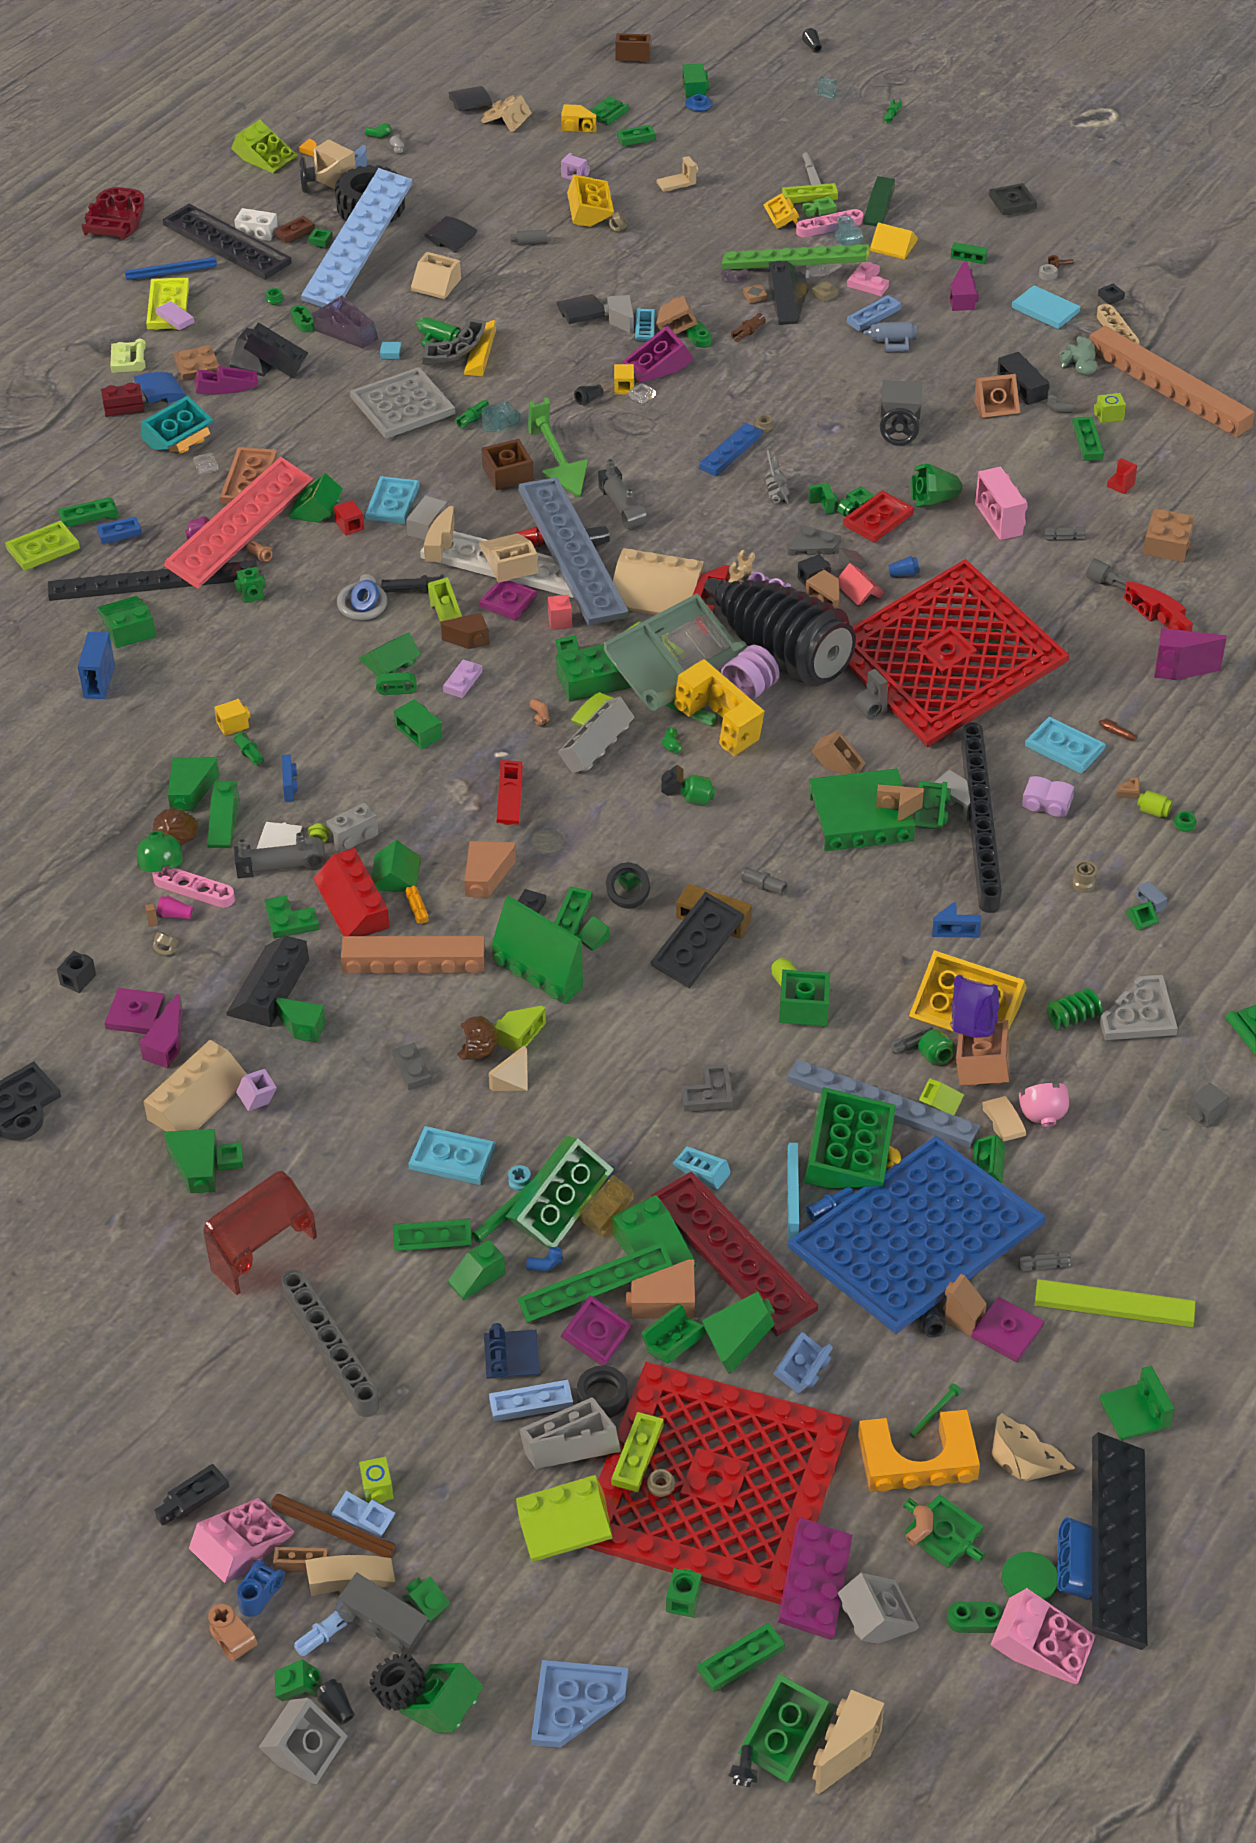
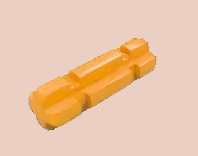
M416 886L407 887L405 890L406 897L409 900L414 916H416V922L420 925L427 923L429 915L427 910H425L418 888Z

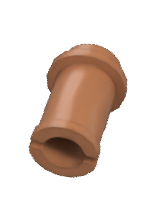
M254 540L250 541L251 544L248 543L247 552L258 557L259 561L267 562L272 558L273 553L270 547L262 546Z

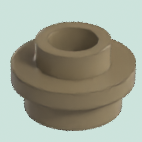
M762 414L757 417L754 426L761 429L762 432H768L774 428V421L770 415Z
M658 1469L648 1477L647 1487L653 1495L663 1497L669 1495L674 1490L675 1480L667 1470ZM658 1483H664L665 1485L659 1486V1485H657V1484H658Z

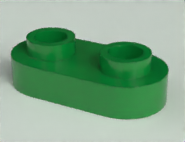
M697 320L698 324L686 329L685 335L696 347L707 348L712 344V334L702 322Z
M955 1602L948 1608L946 1620L948 1626L955 1632L995 1633L1004 1611L998 1604L993 1602ZM963 1612L966 1616H959L957 1613ZM986 1613H992L995 1616L989 1617Z

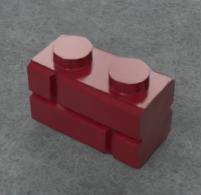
M131 382L124 386L109 385L101 389L105 417L145 412L140 383L135 384Z

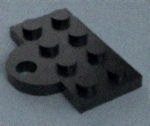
M34 1061L0 1080V1136L5 1139L22 1140L34 1135L39 1131L44 1121L42 1107L61 1097L60 1090ZM22 1123H30L28 1127H19Z

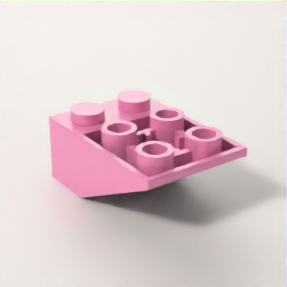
M256 1498L198 1522L189 1549L224 1583H227L249 1572L256 1560L266 1558L275 1550V1547H279L294 1534V1530L264 1502Z
M1026 1588L1009 1598L991 1646L1015 1662L1070 1683L1078 1684L1096 1635Z

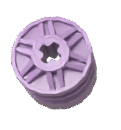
M757 645L748 646L737 657H734L725 664L721 670V674L751 700H755L764 690L775 684L779 679L780 673L774 657L767 650Z

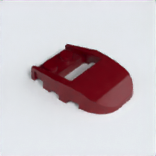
M123 187L103 190L97 195L96 202L90 203L88 206L89 212L84 217L86 224H82L83 234L86 236L88 233L110 235L112 237L118 236L121 237V240H125L138 228L144 212V194L139 190Z

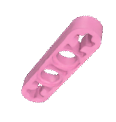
M852 209L802 220L796 224V234L800 237H811L856 227L863 223V212Z
M169 866L162 867L160 872H152L154 884L159 888L223 908L231 906L235 901L234 890L229 885L177 868L170 869ZM180 881H189L187 885H178ZM202 887H208V888H210V889H209L208 891H206V892H199V891H198V890H199L200 888H202Z

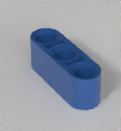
M1066 1517L1061 1522L1058 1530L1059 1591L1087 1600L1092 1595V1526Z

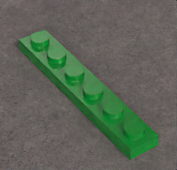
M660 1242L517 1298V1301L527 1324L584 1302L590 1295L597 1297L630 1284L631 1281L671 1267L673 1264L664 1242Z

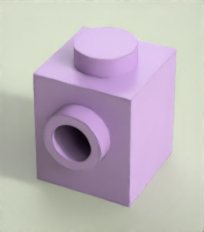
M262 1069L244 1075L236 1093L246 1109L251 1111L268 1105L277 1087L267 1071Z

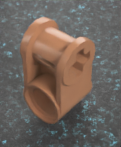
M217 1604L210 1609L208 1613L210 1634L232 1662L258 1645L251 1629L241 1621L230 1606Z

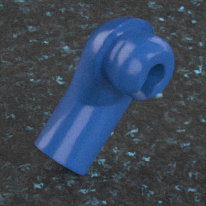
M551 1247L548 1251L549 1255L544 1258L528 1257L526 1270L551 1271L561 1264L563 1256H561L562 1250L559 1247Z

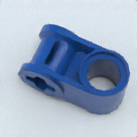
M261 1559L256 1560L249 1573L237 1587L240 1612L248 1617L260 1614L272 1596L282 1586L285 1571L281 1569L275 1570L265 1565V1562Z

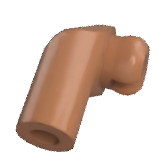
M532 699L530 701V708L538 712L534 716V719L537 720L535 721L536 725H546L550 719L548 706L538 699Z
M919 1505L914 1509L913 1515H916V1527L905 1535L907 1541L912 1546L918 1544L933 1530V1512L928 1506Z

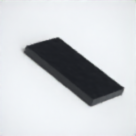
M705 892L651 960V966L690 989L744 919V914Z

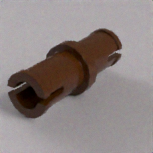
M758 313L750 320H745L742 326L731 332L732 339L738 336L734 341L739 342L747 335L755 333L758 327L766 323L764 316L759 319L763 314Z

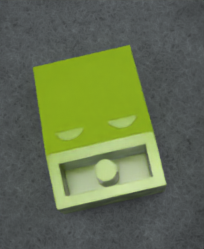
M260 119L238 133L231 147L244 161L271 173H275L298 156Z

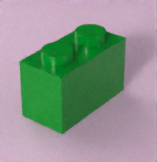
M703 63L682 64V81L685 97L689 98L696 94L706 96V90L710 89L708 73L707 70H704Z
M415 699L394 710L395 727L421 750L442 738L443 725L439 717L434 716L424 705H421Z

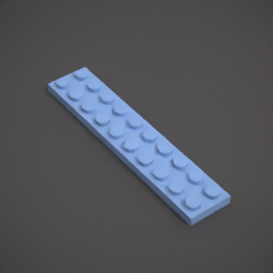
M378 168L301 295L302 301L335 312L337 311L412 186V179Z

